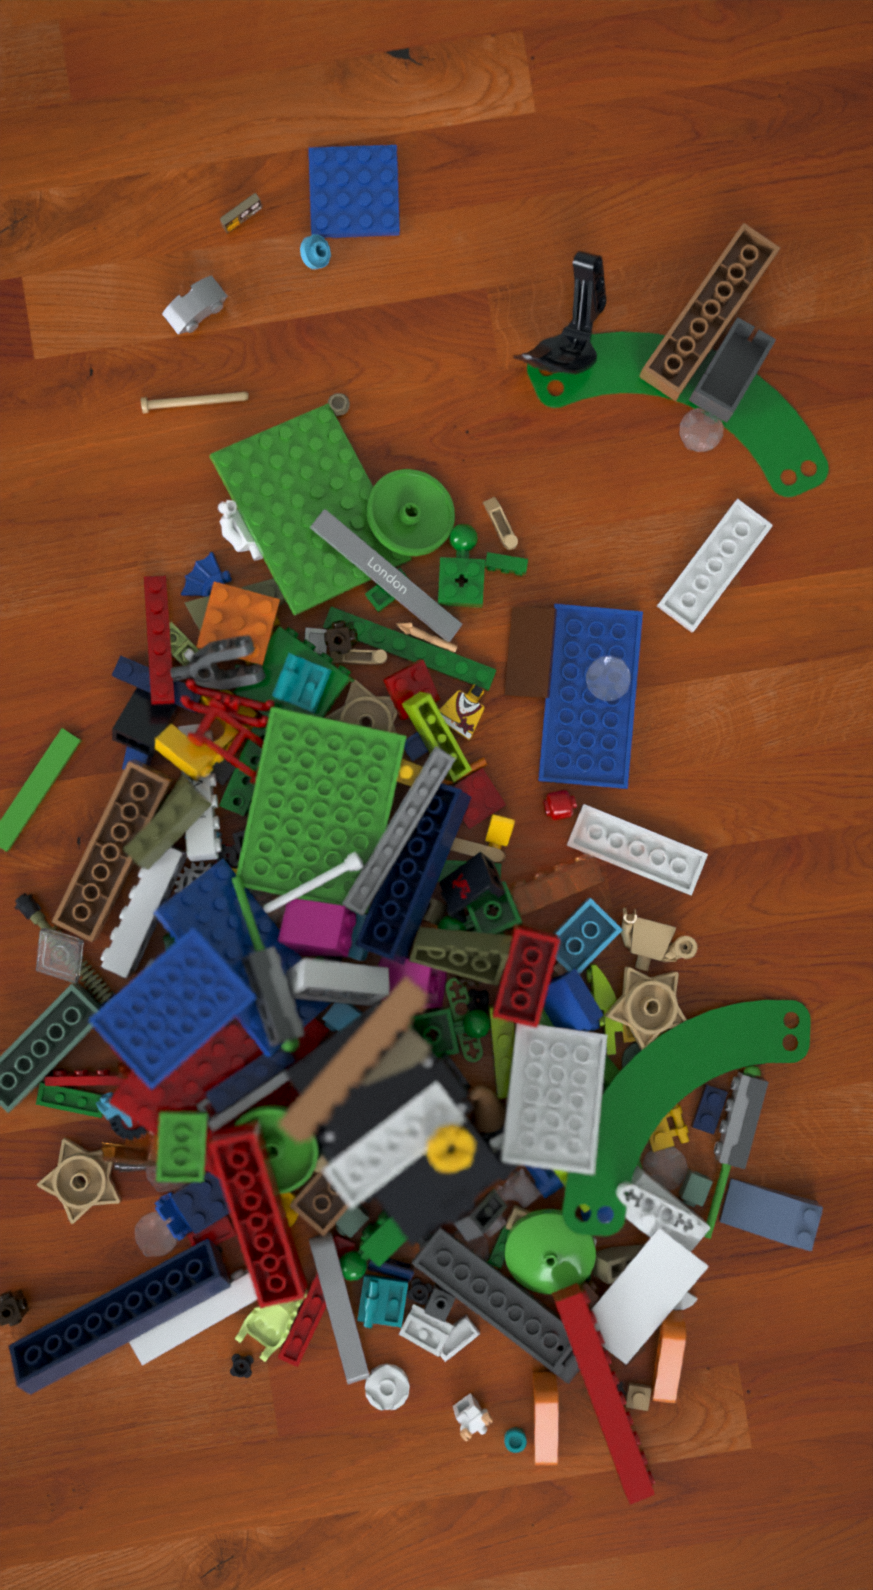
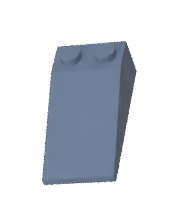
M730 1178L719 1222L812 1252L823 1207L817 1201Z

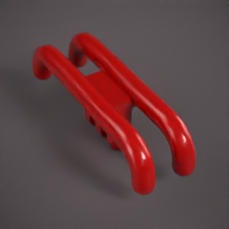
M193 679L186 681V686L190 691L221 702L226 707L225 713L238 723L258 728L268 725L269 718L267 716L259 719L239 714L238 712L240 706L259 711H270L271 707L275 705L273 700L269 699L266 702H260L198 686ZM187 695L181 697V703L192 711L207 714L210 710V706L194 702Z

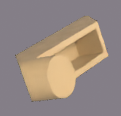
M493 497L484 501L483 505L504 547L509 550L516 548L518 539L514 535L496 498Z
M351 649L349 653L337 654V651L330 653V657L334 659L332 663L382 665L387 661V654L384 650Z
M459 838L454 839L450 849L471 856H475L481 851L492 861L498 863L506 859V853L501 849Z

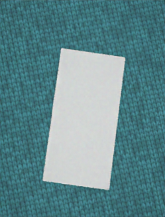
M659 1228L592 1308L597 1320V1324H594L596 1331L600 1330L605 1342L602 1346L627 1364L704 1273L708 1265Z

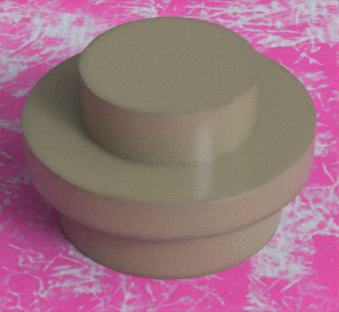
M333 394L328 400L335 416H342L348 412L350 403L344 394Z

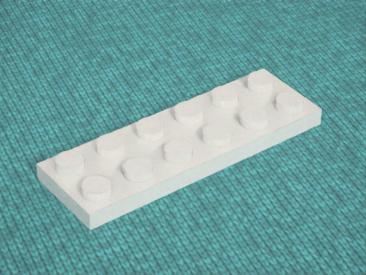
M737 499L657 607L693 633L773 525Z
M585 804L581 807L567 842L569 847L691 896L708 855Z
M436 1081L323 1168V1171L352 1209L426 1151L427 1141L436 1133L435 1130L446 1124L460 1125L465 1121V1118Z

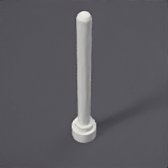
M356 851L347 855L348 858L344 859V863L265 904L263 910L269 913L348 870L358 871L362 869L364 864Z

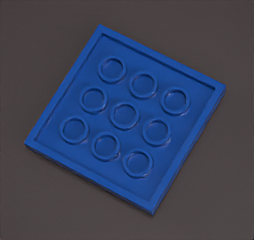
M397 145L309 147L311 235H320L323 238L400 236Z

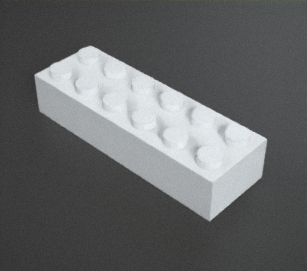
M172 845L149 870L141 868L138 875L141 878L138 886L134 885L129 894V898H131L129 906H125L119 918L122 919L119 928L115 927L110 939L113 940L111 946L106 948L101 956L103 961L102 968L125 978L135 974L159 921L153 912L168 901L175 885L174 882L178 879L177 874L181 872L187 859L186 850Z

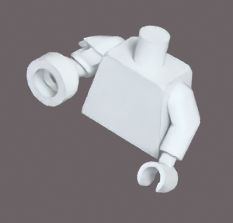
M227 500L226 503H220L218 509L221 513H224L220 520L223 537L234 546L237 552L250 550L254 561L263 559L239 511L236 510L237 505L235 501Z

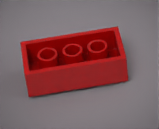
M514 924L509 954L498 985L492 1016L538 1028L561 939L557 934Z

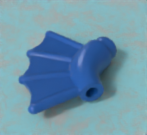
M210 552L205 559L196 561L191 573L185 575L186 584L180 594L182 596H210L214 581L222 584L232 581L229 571L221 572L214 553Z

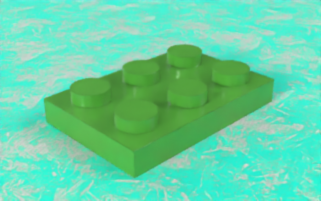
M160 1111L156 1182H203L207 1112Z

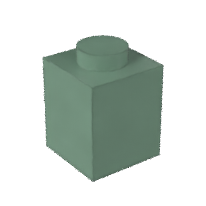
M688 1168L679 1190V1195L683 1199L682 1202L692 1207H695L696 1204L703 1207L713 1183L710 1177Z
M358 1203L352 1209L349 1207L335 1223V1228L343 1236L347 1235L351 1238L369 1219L370 1213Z

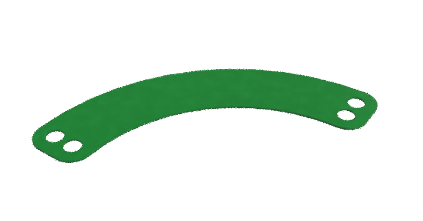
M623 331L592 334L591 345L597 353V362L590 369L579 374L560 372L544 376L539 372V369L527 364V373L539 400L551 408H561L596 396L620 393L646 394L673 400L639 377L643 367L666 335ZM712 349L676 401L703 412L731 432L754 457L771 488L778 495L794 497L821 485L827 478L829 465L814 435L797 411L776 389L759 375H755L727 423L689 401L696 386L717 353L716 350ZM558 380L563 384L564 391L561 395L552 396L548 392V384L551 381ZM812 461L816 464L817 471L813 476L808 477L802 474L801 465L803 462ZM788 469L794 471L797 476L796 482L789 486L781 481V473Z
M758 1000L735 1003L707 1011L680 1023L657 1037L637 1053L615 1076L601 1095L594 1174L570 1171L568 1173L562 1211L565 1225L572 1232L580 1235L610 1236L617 1233L625 1222L627 1205L622 1203L617 1197V1188L623 1182H632L641 1153L663 1118L694 1089L724 1073L750 1065L795 1063L802 1060L808 1053L810 1046L811 1018L808 1009L802 1003L795 1000ZM788 1012L796 1013L799 1018L798 1025L793 1029L786 1027L784 1024V1016ZM792 1034L797 1038L798 1046L795 1050L788 1051L783 1047V1038L786 1035ZM625 1190L624 1195L627 1197L629 1191ZM579 1205H587L591 1210V1216L585 1222H580L575 1217V1209ZM603 1206H608L613 1210V1219L609 1223H601L597 1218V1212Z

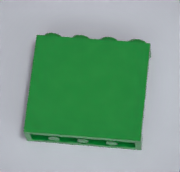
M279 626L270 638L264 664L261 665L265 672V678L256 684L237 687L233 693L237 696L260 702H266L271 699L274 701V707L324 718L348 682H354L355 679L349 676L351 671L342 665L339 667L334 665L332 657L324 652L321 655L316 652V646L305 639L303 642L298 639L299 634L290 627L284 629ZM289 653L332 670L315 713L272 696ZM259 711L269 718L270 711Z

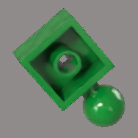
M459 524L451 530L449 536L450 544L456 550V558L440 557L438 604L440 606L482 608L485 559H469L470 551L477 544L478 535L471 525ZM463 578L467 583H464L463 587H459V583H455V581Z
M503 881L502 884L506 893L500 898L488 890L467 906L470 915L466 916V923H462L458 919H453L450 915H447L440 920L438 929L466 932V930L475 927L477 933L501 935L512 930L514 924L522 926L523 923L506 882ZM493 906L495 909H499L495 917L487 914Z
M449 1005L421 1011L420 1013H413L410 1017L412 1022L407 1027H410L429 1044L431 1050L438 1058L442 1056L444 1051L448 1055L459 1053L460 1048L457 1035L466 1033L469 1037L475 1039L486 1036L490 1031L491 1022L490 1017L482 1010H472L465 1015L463 1020L454 1022L451 1006ZM430 1029L438 1031L436 1038H432V1035H427Z
M385 1209L377 1216L379 1218L374 1224L369 1223L362 1230L361 1233L363 1235L360 1237V1249L358 1251H348L340 1257L339 1264L343 1278L346 1280L355 1281L360 1279L366 1272V1261L369 1258L380 1267L407 1240Z

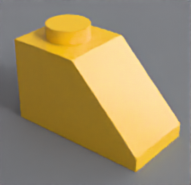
M491 815L485 841L489 842L488 846L502 849V845L507 846L515 820Z

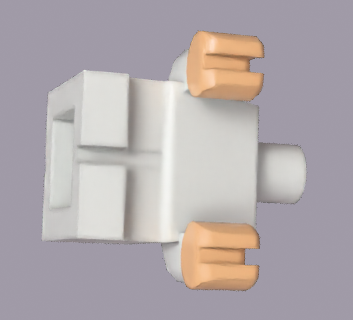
M471 1393L453 1405L455 1417L462 1424L460 1426V1435L465 1441H468V1437L471 1439L472 1434L476 1431L481 1435L486 1433L487 1427L485 1425L488 1426L489 1422H493L488 1410L481 1409L478 1401Z

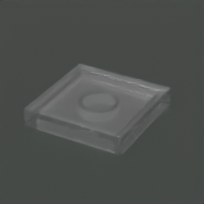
M47 928L41 929L39 933L36 971L77 983L80 978L84 940Z

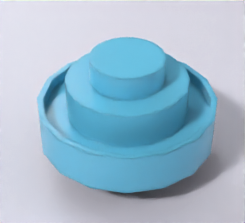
M315 234L303 239L300 253L307 267L321 269L327 266L331 256L328 242L322 236Z

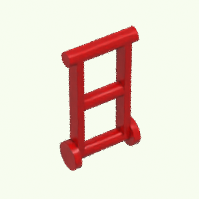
M211 699L208 703L210 710L195 733L189 732L187 735L188 740L200 747L205 744L251 777L250 782L255 785L259 767L255 772L236 759L234 755L245 737L262 749L264 741L225 713L226 707L221 702ZM216 716L238 731L226 751L204 736Z

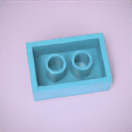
M587 897L553 932V934L559 935L561 939L556 960L567 971L576 968L580 974L622 929L590 897Z

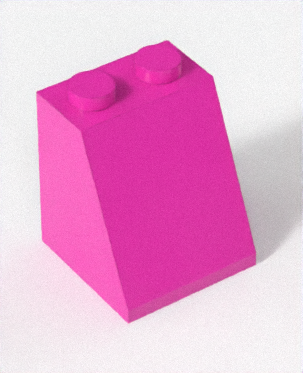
M294 899L286 904L278 941L301 956L348 957L349 949L352 945V933L356 925V913L346 906Z
M407 956L404 965L385 957L380 959L378 967L388 968L389 995L407 976L428 995L426 998L428 1004L424 1009L442 1007L447 972L410 962L411 957Z

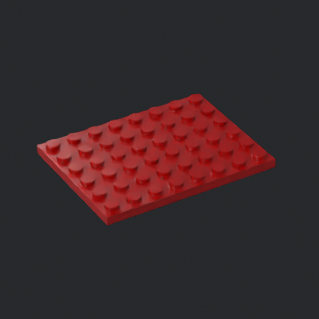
M234 1016L152 1090L132 1069L108 1102L159 1137L160 1111H200L196 1104L207 1098L205 1092L264 1052ZM312 1019L303 1027L304 1035L298 1037V1048L290 1052L295 1061L285 1069L288 1070L313 1051L329 1029L316 1019ZM289 1079L216 1130L233 1127L242 1115L252 1109L269 1105L274 1106L290 1085L291 1080ZM211 1102L203 1106L209 1117L217 1113ZM207 1122L204 1169L219 1178L209 1145L213 1130Z

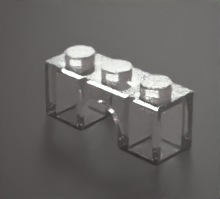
M523 1168L519 1172L517 1170L513 1171L507 1177L508 1181L504 1185H497L493 1188L504 1202L510 1199L516 1200L523 1208L527 1207L541 1195L536 1184ZM501 1214L485 1232L489 1238L507 1224L506 1217Z

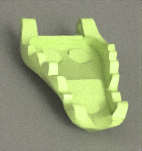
M304 1299L264 1308L257 1306L246 1317L234 1339L241 1343L247 1333L266 1347L259 1357L266 1362L269 1356L286 1340L297 1315L298 1308Z

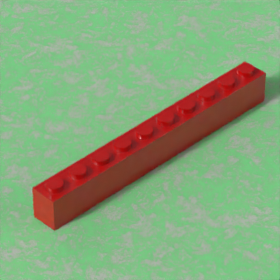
M577 1283L553 1292L554 1301L626 1498L630 1505L655 1495L652 1487L655 1481L651 1471H646L645 1465H648V1461L644 1451H639L638 1445H641L637 1432H632L631 1425L634 1422L630 1412H625L623 1406L627 1404L622 1391L618 1392L616 1388L619 1381L615 1371H610L611 1358L607 1350L603 1352L601 1346L605 1344L600 1330L596 1331L594 1324H597V1320L593 1310H588L587 1304L590 1303L587 1292L585 1289L581 1291Z

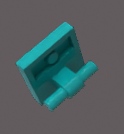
M289 653L272 696L315 713L332 670Z
M364 1274L357 1321L364 1322L363 1326L366 1328H372L373 1324L402 1328L409 1280Z

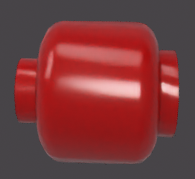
M567 790L548 793L546 799L543 800L546 817L550 816L553 821L572 817L573 809L577 808L575 796H570Z

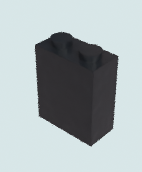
M136 688L112 728V740L153 758L157 752L155 749L156 738L170 724H173L177 717L178 705L174 703L151 704V693Z

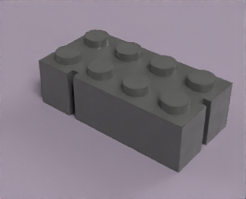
M739 317L735 320L689 399L690 402L726 423L734 413L776 341L775 338L761 330H758L752 342L748 341L755 327Z

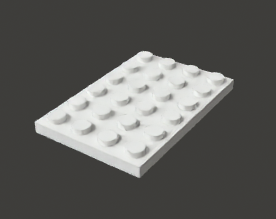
M516 1023L501 1162L594 1174L607 1035L538 1025V1028Z

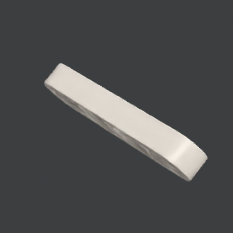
M623 1182L618 1186L617 1197L625 1205L683 1235H691L696 1231L697 1220L689 1212L633 1183ZM625 1190L631 1191L637 1196V1199L635 1200L630 1196L626 1197L624 1195ZM646 1198H652L653 1204L649 1209L642 1208V1202ZM665 1208H671L672 1215L668 1219H662L661 1213ZM678 1217L684 1221L688 1220L690 1225L683 1226L677 1221Z

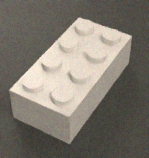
M638 1165L636 1166L631 1183L689 1212L697 1220V1229L691 1235H683L627 1206L625 1218L650 1238L660 1228L691 1252L709 1231L710 1226L702 1217ZM629 1191L628 1196L636 1200L637 1196H635L631 1191ZM652 1198L644 1199L642 1202L643 1209L651 1208L653 1204ZM665 1208L661 1213L662 1219L670 1218L672 1210L671 1208ZM678 1217L677 1221L683 1226L690 1225L688 1220L684 1221Z

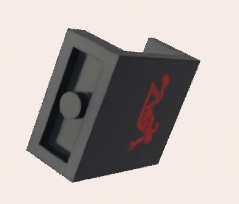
M481 851L439 882L442 889L441 895L448 906V914L453 919H458L462 923L467 922L463 909L489 890L498 898L506 893L494 861Z

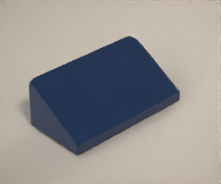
M390 1258L380 1267L370 1259L367 1268L372 1272L411 1281L414 1274V1266L412 1264Z

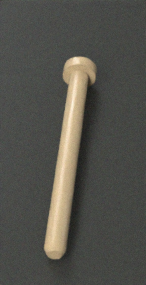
M247 392L157 400H148L147 397H141V407L143 413H149V409L246 401L249 399Z

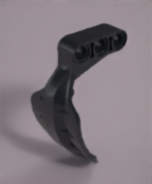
M578 251L574 257L573 318L569 325L563 329L560 335L542 340L533 350L525 354L513 355L514 359L521 360L540 370L570 374L583 373L597 362V353L591 345L593 322L606 306L603 259L600 255Z

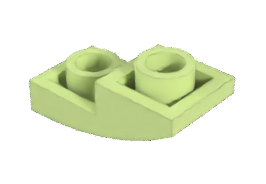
M170 622L171 654L183 666L189 665L190 662L183 653L189 648L194 653L198 652L199 649Z

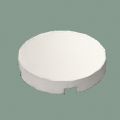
M388 1363L378 1365L369 1373L370 1378L366 1379L365 1384L366 1397L371 1405L383 1411L396 1410L402 1406L408 1398L410 1388L408 1376L404 1370L397 1365Z

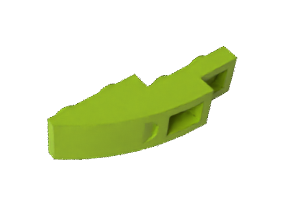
M590 963V969H586L587 983H591L592 991L590 993L603 1013V1016L599 1019V1027H603V1034L607 1035L606 1054L614 1055L616 1054L615 1032L623 1031V1024L606 1017L605 1013L617 999L605 975L596 964Z

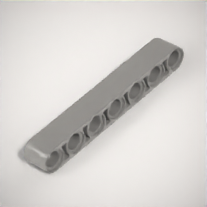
M331 1232L326 1233L324 1237L319 1235L309 1238L347 1383L349 1385L370 1378Z

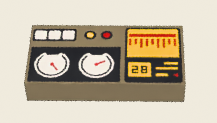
M252 194L220 218L221 225L227 234L262 209L261 200L257 194Z

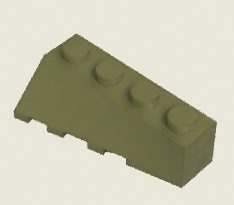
M181 774L156 816L123 850L139 866L149 870L203 815L212 803Z

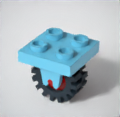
M108 1092L102 1095L100 1100L96 1102V1105L107 1120L109 1119L111 1128L118 1136L123 1139L133 1140L134 1137L139 1139L141 1134L145 1135L147 1133L145 1127L108 1102L114 1093Z

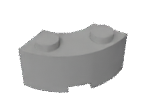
M211 275L191 285V290L185 296L181 297L178 295L162 314L177 334L191 333L197 329L199 323L212 313H218L223 308V303L228 296Z

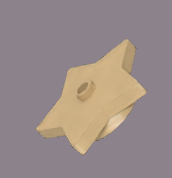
M357 680L351 683L345 705L325 717L364 726L362 719L367 717L371 723L364 727L397 733L394 726L397 711L391 697L375 696Z
M626 966L624 969L623 994L609 1008L605 1016L629 1026L641 1050L654 1041L659 1033L666 1029L674 1028L686 1021L676 998L679 973L672 971L648 977Z
M64 1138L61 1143L58 1166L38 1182L37 1186L56 1196L63 1203L71 1224H74L92 1205L118 1204L122 1198L110 1176L117 1149L108 1148L87 1151L70 1139ZM80 1176H83L86 1182L81 1181Z

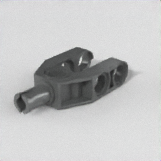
M244 635L208 643L192 655L189 665L172 667L171 677L174 682L193 678L198 686L226 690L259 683L265 678V672L263 667L258 664L250 666L240 665V668L230 670L218 668L217 662L245 657L254 652L255 647L252 638Z

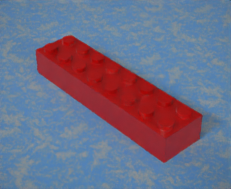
M255 1121L213 1131L209 1145L260 1308L305 1299L306 1278L259 1122Z

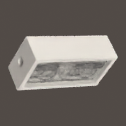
M303 959L287 971L288 989L294 999L371 1006L389 995L388 968Z

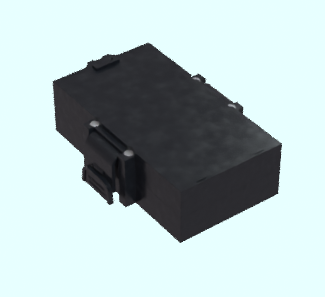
M381 1000L285 1072L301 1095L383 1003ZM399 1029L398 1032L394 1035L397 1037L396 1041L404 1033V1031H402L401 1029ZM385 1047L379 1052L381 1058L388 1051ZM431 1048L428 1050L431 1054L422 1064L417 1062L415 1066L364 1085L362 1080L356 1087L351 1084L347 1089L349 1095L340 1105L335 1103L331 1107L333 1113L322 1123L324 1128L320 1130L318 1135L322 1142L319 1150L330 1164L436 1081L465 1118V1121L459 1126L468 1131L472 1136L475 1151L472 1163L468 1167L455 1172L438 1171L429 1160L425 1151L373 1192L411 1246L444 1222L454 1224L460 1219V1215L474 1208V1201L479 1194L507 1174L502 1163L465 1115L473 1109L471 1102L466 1097L469 1095L468 1090L472 1086L450 1059L446 1051L442 1053L440 1060L435 1064L434 1062L437 1061V1057ZM367 1066L363 1071L365 1073V1076L372 1069L369 1066ZM451 1143L445 1151L453 1152L456 1147Z

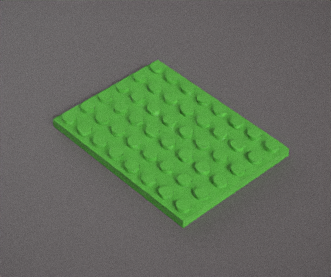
M329 403L210 454L212 463L232 500L235 501L237 510L294 616L372 580L310 528L324 509L395 568L411 561L412 558L410 556L396 553L385 547L370 529L366 515V505L373 485Z
M271 707L236 877H241L243 886L249 889L284 895L344 863V859L348 858L347 855L355 851L365 865L387 828L406 735ZM362 869L358 871L348 870L299 896L297 899L345 906L342 902ZM369 906L367 907L365 913H368Z

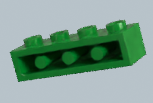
M253 727L251 732L264 741L267 729L264 727ZM247 739L239 761L256 772L260 764L262 748ZM235 767L219 806L246 817L250 812L255 785L250 782L251 777Z

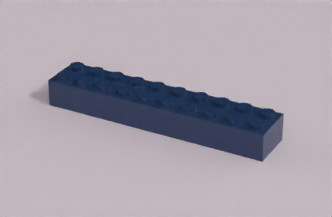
M207 1238L10 1344L9 1350L16 1386L31 1395L230 1288L231 1284L220 1249Z

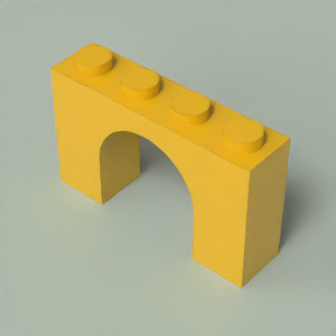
M214 689V690H218V691H222V692H226V693L232 694V693H231L229 690H227V689H226V690ZM201 696L200 704L208 705L209 701L213 698ZM240 706L239 714L257 717V713L251 708ZM215 717L222 724L224 734L214 743L226 751L238 731L222 719ZM172 724L156 738L155 749L195 782L201 777H207L213 769L212 766L216 762L221 763L224 760L223 757L205 744L200 747L190 742L187 736ZM241 724L249 731L253 728V726Z

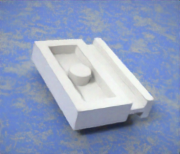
M413 1304L399 1335L439 1357L454 1325L425 1314L424 1308Z

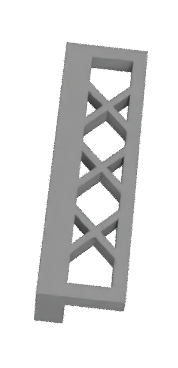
M284 1068L220 1113H215L211 1117L207 1113V1122L212 1130H216L288 1081L289 1078L285 1074L287 1070ZM205 1098L196 1105L201 1112H206L203 1106L210 1101L208 1098Z

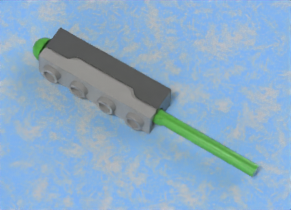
M235 877L232 879L255 950L254 953L242 958V962L251 989L257 995L255 1001L270 1046L285 1042L282 1045L285 1051H295L299 1046L298 1037L304 1035L303 1023L296 1013V1003L290 995L288 979L283 974L281 968V958L274 947L265 949V946L262 944L241 877Z
M755 1065L747 1066L744 1069V1073L738 1072L737 1077L734 1076L731 1083L733 1093L726 1102V1119L721 1121L719 1128L721 1133L720 1141H717L714 1146L713 1153L722 1167L706 1221L710 1229L704 1235L705 1238L711 1239L731 1166L745 1169L769 1083L764 1078L757 1077L761 1076V1071Z

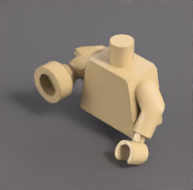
M627 908L623 909L622 931L620 933L624 945L629 949V952L638 955L635 968L648 971L651 958L662 962H676L680 957L685 959L691 958L697 952V943L689 936H680L675 942L670 944L676 927L637 917L636 909L630 915L627 914Z

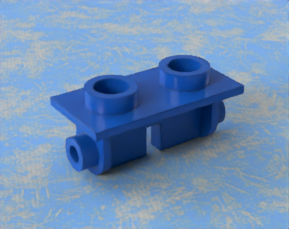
M169 1192L155 1202V1209L163 1221L169 1217L172 1219L166 1226L174 1239L177 1238L180 1241L186 1237V1234L193 1232V1230L171 1198L173 1193Z

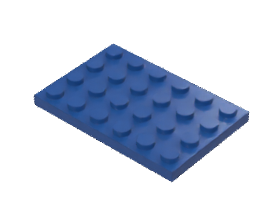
M194 926L93 1015L89 1022L152 1090L254 1000L257 995Z

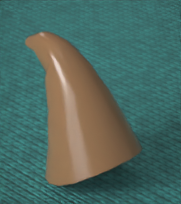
M475 1087L469 1097L470 1100H474L473 1126L476 1130L485 1133L500 1129L505 1124V1105L487 1087Z

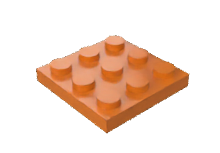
M214 581L197 648L202 649L213 641L247 635L252 638L255 650L250 655L237 659L263 665L280 599Z

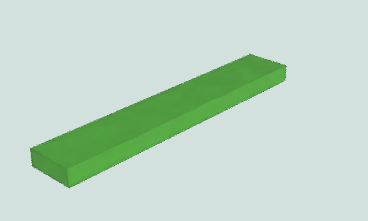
M61 728L0 820V848L6 852H9L82 741L64 728Z

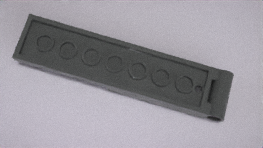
M439 1226L412 1260V1264L569 1384L580 1369L560 1315L512 1278H507Z

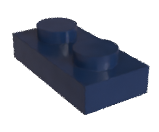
M705 1084L691 1126L714 1135L728 1092Z

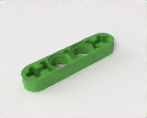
M452 977L446 983V992L454 1022L463 1020L465 1015L470 1012V1010H467L465 1014L459 1015L455 1011V1006L458 1003L463 1002L466 1005L469 1003V996L466 986L462 985L459 988L460 996L465 994L466 998H459L452 1002L451 998H456L454 990H450L449 987L452 986L453 981L460 984L455 977ZM462 1034L458 1035L465 1059L469 1062L479 1061L483 1055L480 1038L477 1039V1042L472 1041L474 1048L479 1049L476 1057L472 1058L471 1055L466 1054L470 1050L469 1044L466 1043L464 1045L463 1041H470L474 1038Z

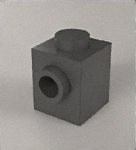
M435 1282L424 1306V1313L445 1322L456 1297Z

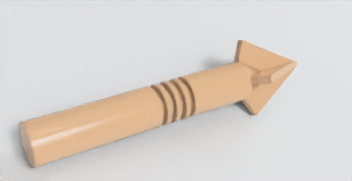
M412 622L396 623L405 635L410 634L421 640L424 639V641L426 640L430 644L455 654L457 645L414 627Z

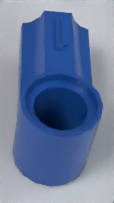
M525 1165L545 1199L564 1187L553 1169Z

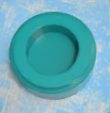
M518 1427L507 1430L504 1436L506 1448L513 1453L523 1451L527 1445L525 1432Z

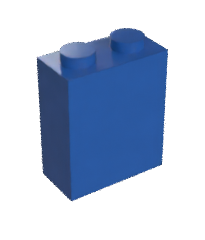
M576 968L550 979L543 1009L553 1026L582 1031L584 1028L586 1031H589L598 1025L597 1020L603 1016V1013Z

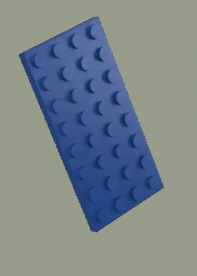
M554 604L553 608L557 609L551 685L550 696L545 698L538 781L628 789L643 611Z
M223 858L153 913L176 942L195 926L251 988L242 958L254 953L255 950L232 882L236 874ZM244 887L262 944L265 946V949L275 948V951L281 958L283 974L287 977V971L303 959L297 952L278 941L280 930L249 890ZM255 999L235 1015L267 1057L272 1056L285 1044L284 1042L272 1047L270 1046ZM294 999L296 1003L295 1010L298 1018L303 1023V1027L332 1003Z

